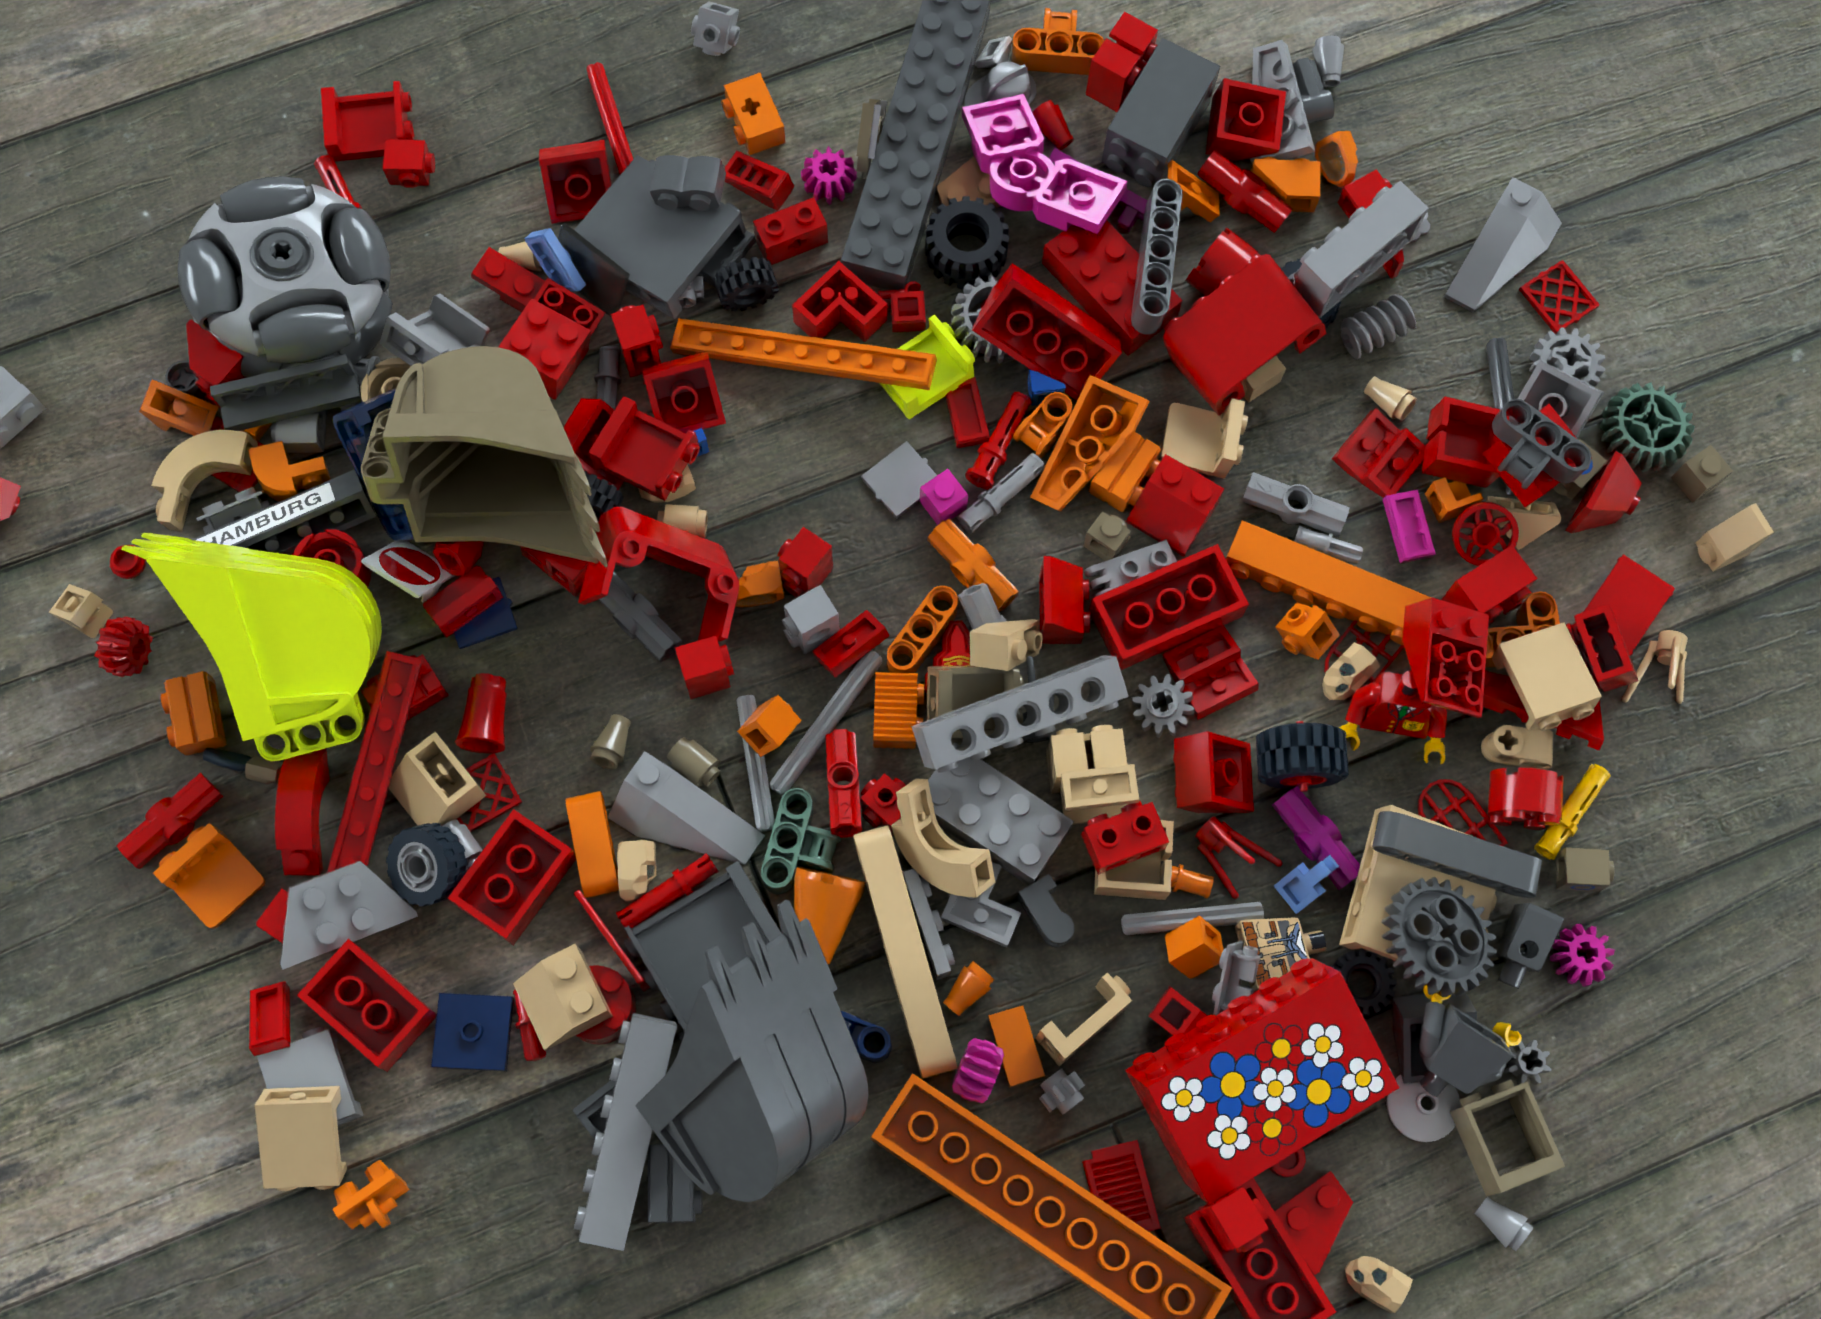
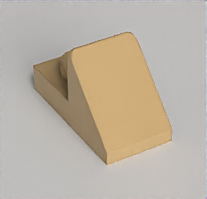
M69 584L49 613L88 637L95 638L99 633V629L104 627L113 611L102 603L103 599L94 593Z

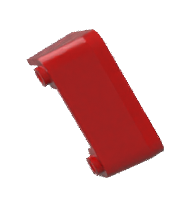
M614 507L605 511L599 519L600 531H596V534L606 556L608 566L605 567L600 561L598 563L588 561L578 603L586 605L608 595L615 564L631 568L639 565L647 556L706 578L705 589L708 593V599L698 641L715 635L718 642L728 639L740 585L725 549L718 543L624 507Z

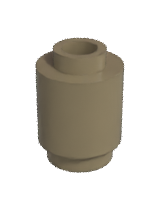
M686 737L681 738L667 755V759L672 763L671 767L699 788L702 785L709 787L721 772L717 768L720 761L695 740L689 741Z

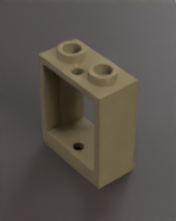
M1512 1079L1492 1086L1493 1094L1482 1098L1480 1092L1459 1099L1462 1107L1449 1111L1486 1197L1505 1192L1565 1167L1528 1082L1514 1086ZM1509 1099L1535 1160L1498 1174L1472 1113Z

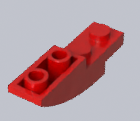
M488 247L471 273L472 279L499 294L501 301L522 312L529 301L534 299L590 329V338L606 313L547 277L546 281L490 247Z

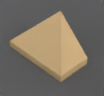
M1487 496L1486 502L1497 503L1505 507L1516 519L1519 528V537L1516 545L1518 550L1558 525L1561 521V514L1553 502L1534 501L1527 507H1524L1518 499ZM1490 509L1493 519L1506 516L1500 511ZM1509 521L1501 522L1498 525L1502 528ZM1512 529L1506 533L1509 539H1511Z

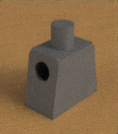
M1532 903L1515 904L1495 956L1506 961L1498 980L1519 989L1526 971L1539 972L1564 918ZM1522 943L1526 947V953L1524 956H1522L1520 952V946Z

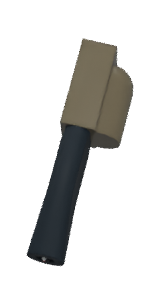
M206 748L203 754L204 761L236 771H245L246 779L264 784H270L279 779L283 762L269 761L259 756L252 758L248 755L214 748Z

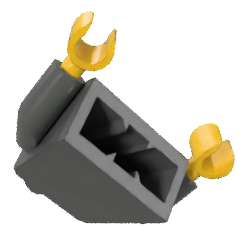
M1427 984L1424 985V994L1431 1002L1426 1003L1419 1054L1429 1072L1420 1081L1421 1086L1428 1093L1437 1097L1448 1084L1464 1093H1471L1477 1087L1500 1079L1507 1062L1513 1057L1509 1047L1516 1046L1521 1042V1034L1518 1031L1510 1030L1511 1024L1504 1022L1496 1023L1493 1030H1490L1450 1003L1444 1006L1442 1001L1449 999L1451 995L1442 997L1440 991L1439 993L1436 992L1433 995H1429Z

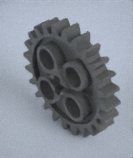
M1432 877L1428 881L1420 878L1414 883L1410 882L1391 897L1393 903L1385 907V911L1390 916L1382 920V924L1390 928V931L1383 934L1382 938L1392 941L1393 945L1386 952L1397 954L1398 959L1394 962L1393 966L1399 967L1403 965L1406 968L1403 978L1416 977L1415 988L1419 989L1427 984L1429 995L1440 991L1442 997H1447L1453 993L1455 996H1459L1479 986V982L1488 977L1486 970L1494 966V963L1488 957L1497 953V950L1489 946L1488 942L1496 939V935L1486 932L1485 928L1490 926L1492 922L1481 919L1480 915L1485 910L1484 907L1475 909L1472 906L1475 898L1474 895L1465 899L1462 897L1463 887L1461 885L1451 890L1450 880L1447 879L1439 884L1436 877Z

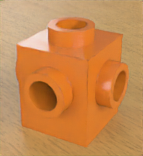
M1298 602L1275 626L1283 638V646L1289 652L1295 655L1301 653L1317 660L1340 636L1325 611L1318 606L1313 605L1310 607Z

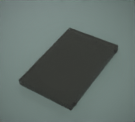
M566 223L561 225L558 240L562 247L570 254L572 263L586 283V286L579 292L611 317V314L618 312L621 307L630 274Z

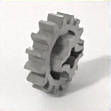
M1561 327L1556 335L1549 331L1543 339L1540 338L1536 343L1535 349L1529 357L1530 360L1534 361L1529 371L1533 372L1541 360L1596 387L1600 381L1599 378L1605 371V368L1600 365L1604 361L1605 355L1596 354L1600 344L1595 343L1591 345L1588 342L1590 334H1586L1581 338L1578 336L1577 328H1574L1571 334H1567L1565 328Z

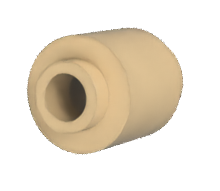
M666 504L664 511H658V521L706 538L707 510H699V506Z

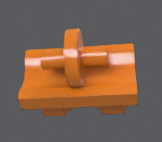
M378 1160L367 1167L365 1171L370 1182L368 1185L359 1190L357 1185L351 1181L345 1182L334 1190L337 1206L333 1208L336 1217L339 1220L342 1219L350 1229H354L360 1224L366 1228L375 1221L382 1228L387 1227L391 1224L387 1213L398 1206L395 1200L410 1190L406 1182L398 1174L389 1169L381 1160Z

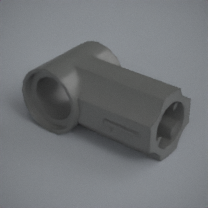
M1309 58L1298 59L1293 63V68L1307 122L1313 123L1332 119L1334 116L1333 98L1331 92L1323 88L1315 60H1310Z

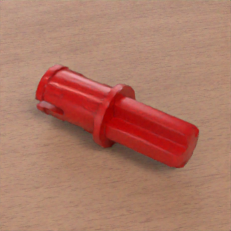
M514 990L513 995L515 996L518 1022H516L515 1026L517 1029H520L524 1058L526 1061H539L544 1059L547 1053L543 1049L517 991Z

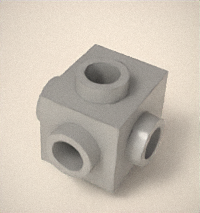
M710 1L699 8L698 15H695L691 26V34L695 35L693 46L703 48L702 52L713 56H720L721 53L724 54L732 46H736L740 34V27L736 26L739 9Z

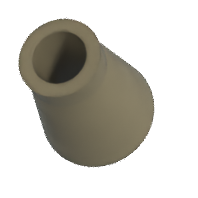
M617 714L611 715L609 722L590 748L592 752L590 759L593 763L606 769H616L618 764L624 761L628 729L631 724L629 719Z

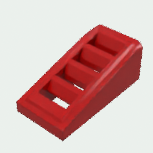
M739 151L734 153L724 168L726 171V183L777 211L782 207L794 189L789 173ZM743 165L747 166L740 177L736 176ZM757 172L755 176L752 178V180L749 182V179L751 178L753 173ZM767 178L768 180L766 181L764 186L760 187L764 180Z

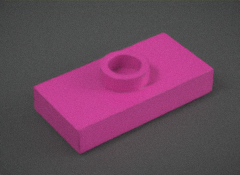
M1418 490L1385 496L1382 500L1400 564L1436 555Z

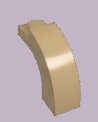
M213 430L195 435L175 447L162 461L151 485L163 494V497L158 500L156 505L157 521L169 530L182 532L190 498L196 486L206 477L218 472L251 475L252 464L248 449L257 447L258 442L247 432Z
M916 778L896 792L901 818L891 825L893 834L902 854L921 877L942 891L977 898L996 883L989 849L969 848L959 845L951 840L939 826L934 812L928 779Z

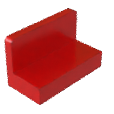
M477 565L464 576L459 577L424 602L423 608L447 638L495 604L503 596L491 577L487 576L482 568Z

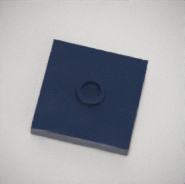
M439 993L431 1067L507 1072L514 998L511 996Z

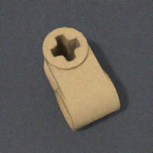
M1503 725L1485 736L1481 743V751L1488 761L1495 764L1547 770L1552 768L1553 732L1551 730L1541 731L1540 728L1528 731L1524 727Z

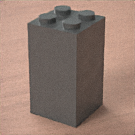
M1162 38L1108 127L1101 162L1106 164L1112 171L1122 172L1134 178L1140 185L1153 188L1157 181L1166 179L1168 163L1171 160L1176 162L1212 100L1221 66Z

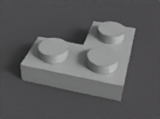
M992 862L996 882L1002 866ZM994 884L977 898L950 895L941 920L1007 948L1021 912L989 899Z

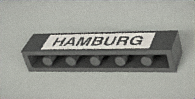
M354 469L192 540L289 555L294 552L303 538L312 533L315 535L326 532V529L344 531L376 517V514Z

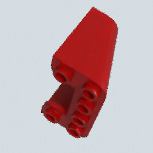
M1264 254L1251 258L1245 268L1234 276L1231 275L1225 278L1215 291L1208 296L1199 298L1189 311L1181 317L1170 320L1164 328L1163 341L1172 363L1217 415L1220 416L1224 413L1232 398L1241 400L1246 396L1242 385L1244 379L1294 342L1295 350L1301 354L1327 333L1324 323L1271 255Z

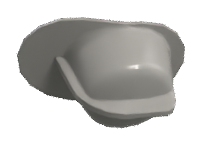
M1014 62L999 63L968 89L965 95V107L1024 94L1028 104H1031L1037 93L1036 83L1028 73V68L1025 64L1019 65Z

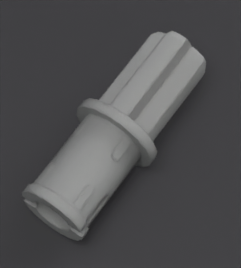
M1299 526L1294 542L1353 564L1360 562L1363 553L1361 546L1332 538L1333 533L1327 535Z

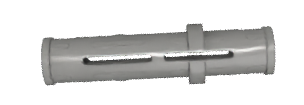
M1031 453L987 492H981L978 495V500L957 517L960 525L971 534L991 516H997L1001 512V507L1043 472L1045 466L1041 458Z

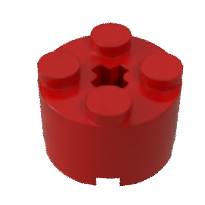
M1226 227L1204 253L1197 268L1194 267L1185 281L1204 296H1208L1219 287L1225 278L1237 274L1246 267L1251 258L1260 254L1255 248Z
M326 529V532L315 535L312 533L303 538L295 548L293 555L336 563L354 573L368 588L372 570L361 563V560L366 556L356 541L347 533L336 529Z
M1507 768L1490 771L1488 799L1490 824L1509 826L1512 821L1524 822V828L1529 830H1545L1546 825L1560 824L1563 805V775L1557 777V772L1536 768H1518V772H1514L1512 775H1506Z
M593 965L589 967L613 1016L575 1036L590 1044H608L619 1039L623 1020L630 1022L632 1013H636V998L629 984L618 972L605 966Z

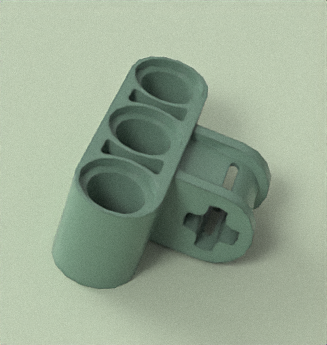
M793 788L783 794L762 864L761 876L764 886L773 894L781 895L787 893L792 888L796 867L803 866L823 872H833L834 865L832 860L836 845L841 843L842 840L839 836L832 835L829 830L810 826L814 810L813 801L810 794L801 788ZM796 800H801L807 805L806 810L799 815H794L787 810L789 804ZM785 834H792L798 840L794 847L784 849L778 845L779 838ZM823 844H825L822 855L820 856ZM775 868H783L788 872L786 880L781 883L771 882L768 879V875Z

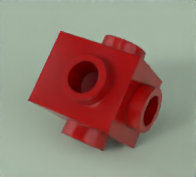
M884 773L878 781L875 778L870 780L860 793L862 795L860 798L861 809L863 810L861 815L875 828L879 825L881 827L888 825L892 837L894 834L891 825L901 818L896 792L905 787L906 784L898 778L892 780Z

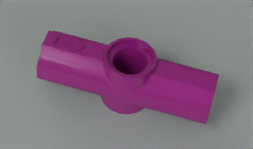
M1298 786L1291 789L1272 805L1295 834L1294 840L1297 846L1309 860L1319 863L1331 855L1339 865L1336 870L1328 875L1338 890H1341L1358 876L1360 864L1343 844L1339 829L1327 816L1320 815Z

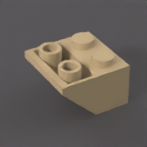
M436 732L406 753L392 775L389 786L390 791L417 826L426 823H439L442 826L451 820L457 819L487 796Z

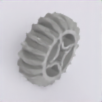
M991 273L986 283L978 276L975 279V287L967 283L964 286V293L957 294L955 299L957 304H954L951 309V314L954 317L951 318L950 324L952 328H956L954 331L956 340L963 339L961 346L972 347L974 357L982 353L984 354V361L987 363L991 356H996V360L1000 364L1003 362L1005 354L1012 361L1014 358L972 331V327L982 308L977 309L976 312L969 313L976 304L988 298L992 288L998 282L995 281Z

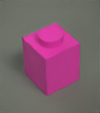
M946 469L920 487L919 502L935 523L939 525L942 521L951 520L967 509L968 494L950 470Z

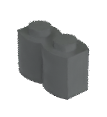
M676 155L659 156L656 158L650 194L655 205L666 210H674L686 206L698 211L720 207L726 171L721 159L715 157L696 156L686 158Z

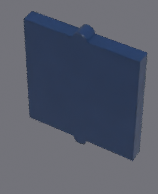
M500 576L492 580L498 586L503 598L454 632L459 649L518 629L511 610L513 603L506 596Z

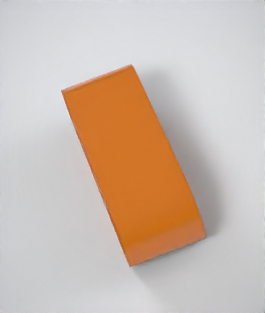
M942 585L934 587L891 643L887 651V669L889 673H916L945 633L950 621H954L957 615L958 596L951 587ZM945 600L951 604V608L946 611H939L933 604L936 601ZM919 627H926L932 634L927 638H919L913 631ZM899 654H906L912 661L908 665L900 666L893 661V658Z
M597 791L566 798L567 814L580 882L585 898L619 891L618 867L602 792Z

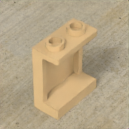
M1565 623L1500 643L1492 656L1497 670L1506 669L1529 716L1525 724L1528 731L1538 728L1541 731H1547L1560 725L1561 720L1573 717L1574 720L1583 719L1594 712V707L1602 697Z
M1135 764L1061 772L1060 794L1063 814L1074 821L1073 825L1085 824L1088 820L1098 815L1107 813L1108 816H1115L1122 813V807L1132 803H1139Z
M1106 973L1101 977L1095 987L1106 999L1107 1003L1067 1038L1052 1020L1038 1033L1035 1039L1059 1067L1121 1014L1132 1002L1128 996L1131 993L1129 987L1117 975L1112 978L1109 973Z
M340 1086L263 1090L255 1104L264 1189L276 1188L279 1191H291L297 1187H314L319 1190H326L334 1186H340L347 1171L346 1162H341L336 1109L341 1101Z

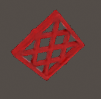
M1561 260L1546 271L1540 272L1538 276L1519 288V291L1555 335L1561 327L1567 328L1573 323L1579 322L1582 317L1600 305L1564 260ZM1555 270H1560L1559 279L1548 278V274ZM1564 274H1566L1572 282L1564 281ZM1537 281L1542 282L1541 291L1532 290L1530 286ZM1547 283L1558 285L1557 294L1546 292ZM1563 286L1574 288L1573 297L1562 295ZM1579 291L1586 299L1578 298ZM1533 295L1540 296V303L1537 302ZM1545 297L1556 299V307H1544ZM1561 300L1573 302L1572 311L1560 310ZM1577 303L1589 305L1588 309L1582 313L1576 312ZM1547 313H1553V314H1555V315H1554V321L1551 319V317H1550ZM1559 315L1571 317V320L1565 324H1558Z
M495 753L466 768L472 777L482 779L480 788L483 792L487 780L499 783L496 795L485 793L487 795L485 798L494 800L491 811L479 809L480 800L474 807L467 810L472 812L469 824L463 823L461 817H458L457 820L460 824H465L469 831L472 832L523 803L511 783L510 776L506 774ZM487 764L484 774L473 772ZM492 764L498 766L502 773L501 778L489 776ZM504 785H508L513 792L512 799L501 796ZM499 801L509 803L496 811ZM477 814L487 816L474 824Z

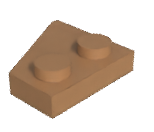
M975 156L936 187L940 205L943 203L945 206H948L950 199L956 198L957 202L962 201L963 196H970V201H976L978 197L984 199L983 204L986 206L992 203L996 208L1001 207L990 193V175L980 170Z

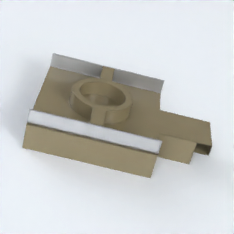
M869 99V103H863L856 155L858 156L856 171L863 172L862 179H867V177H864L865 172H869L871 159L875 157V150L885 122L887 101Z

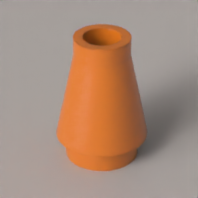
M972 961L968 967L964 965L943 1003L960 1016L968 1007L992 989L990 985L995 979L976 962Z

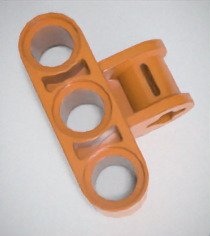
M1045 8L1043 29L1022 28L1014 34L1011 61L1019 65L1025 64L1028 71L1089 75L1091 60L1094 55L1086 53L1096 54L1105 40L1097 33L1076 31L1077 10L1066 13L1052 12L1050 8ZM1054 50L1062 51V53L1054 52Z

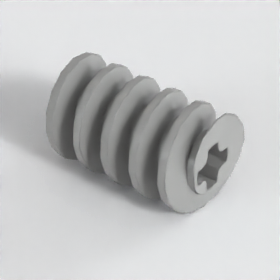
M1395 294L1387 300L1379 301L1376 306L1367 307L1364 312L1360 311L1355 313L1353 317L1343 319L1341 323V338L1349 354L1354 359H1359L1362 355L1361 349L1366 354L1373 351L1372 343L1377 348H1381L1384 346V338L1390 343L1395 341L1396 334L1400 337L1406 336L1407 326L1411 329L1416 328L1415 316L1407 300Z

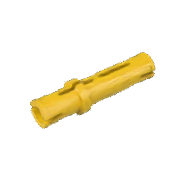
M1597 764L1589 766L1583 778L1563 805L1560 824L1549 825L1542 838L1534 846L1537 853L1546 859L1554 860L1565 841L1575 835L1580 819L1611 777L1605 768Z

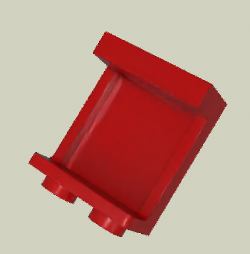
M393 81V91L338 97L334 87L321 88L324 146L328 154L333 156L335 162L384 157L385 139L414 140L413 124L411 120L408 121L407 112H412L411 96L409 92H404L400 81Z
M623 396L588 453L595 467L665 501L670 492L675 493L679 488L683 478L682 472L687 464L691 465L696 460L700 446L696 432L690 429L687 433L677 430L639 411L635 401Z

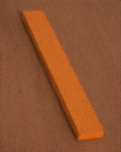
M678 318L670 346L672 352L676 354L691 356L707 351L711 359L930 390L937 362L935 354Z

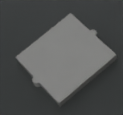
M906 441L865 472L861 479L873 491L876 501H881L897 519L920 501V487L937 475L928 466V460L921 458Z

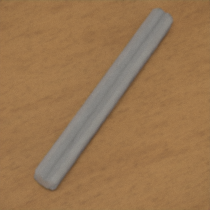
M873 650L868 652L850 672L770 781L769 786L774 792L783 796L798 779L825 742V735L833 731L882 664V657Z

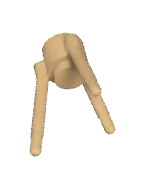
M1664 630L1659 633L1658 641L1649 642L1648 651L1636 671L1639 681L1628 685L1622 697L1624 703L1629 701L1654 655L1658 656V662L1670 666L1668 688L1674 689L1676 684V702L1679 704L1683 702L1685 660L1687 656L1685 649L1688 640L1685 634L1674 630Z

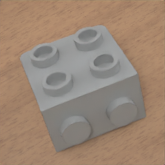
M0 366L1 449L46 409L23 384H20L2 366Z

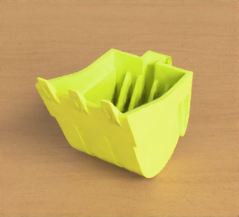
M143 533L141 537L148 540H132L131 543L140 547L124 545L121 548L126 552L146 559L206 643L221 672L242 741L254 738L257 750L265 760L280 761L348 743L360 735L365 723V715L358 690L377 655L381 641L382 624L379 608L372 593L354 573L336 563L317 558L252 550L245 547L153 533ZM345 715L352 717L356 722V728L352 730L341 728L338 724V718ZM306 725L316 726L321 733V737L313 740L307 738L303 734L302 727ZM272 734L279 735L283 738L285 747L281 749L272 748L267 742V736Z

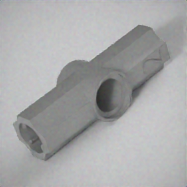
M1254 472L1251 475L1242 502L1279 515L1282 521L1287 524L1295 525L1302 523L1329 534L1333 533L1337 537H1339L1350 509L1347 506L1314 495L1304 485L1295 484L1289 486ZM1296 500L1300 502L1303 509H1294L1288 501Z

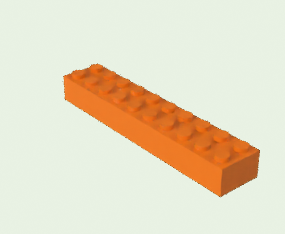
M913 1073L871 1136L873 1142L1134 1319H1214L1232 1287Z

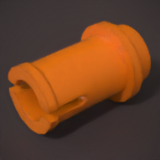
M1181 864L1178 867L1172 866L1171 888L1173 892H1177L1179 889L1207 899L1209 898L1214 882L1213 876L1186 870L1184 865Z

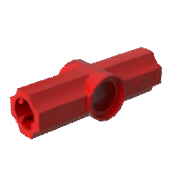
M1216 150L1212 152L1197 173L1201 179L1224 195V200L1232 208L1243 214H1250L1273 233L1278 230L1293 210L1279 197L1267 190L1266 184L1257 175L1246 169L1241 170Z
M837 729L825 735L830 830L832 835H837L840 838L853 837L854 834L862 832L856 734L847 729ZM839 781L850 782L848 785L844 786L836 784Z
M199 773L172 798L166 797L155 803L146 813V820L116 846L129 862L137 869H141L168 844H176L187 837L195 826L194 822L218 802L223 795L202 773Z

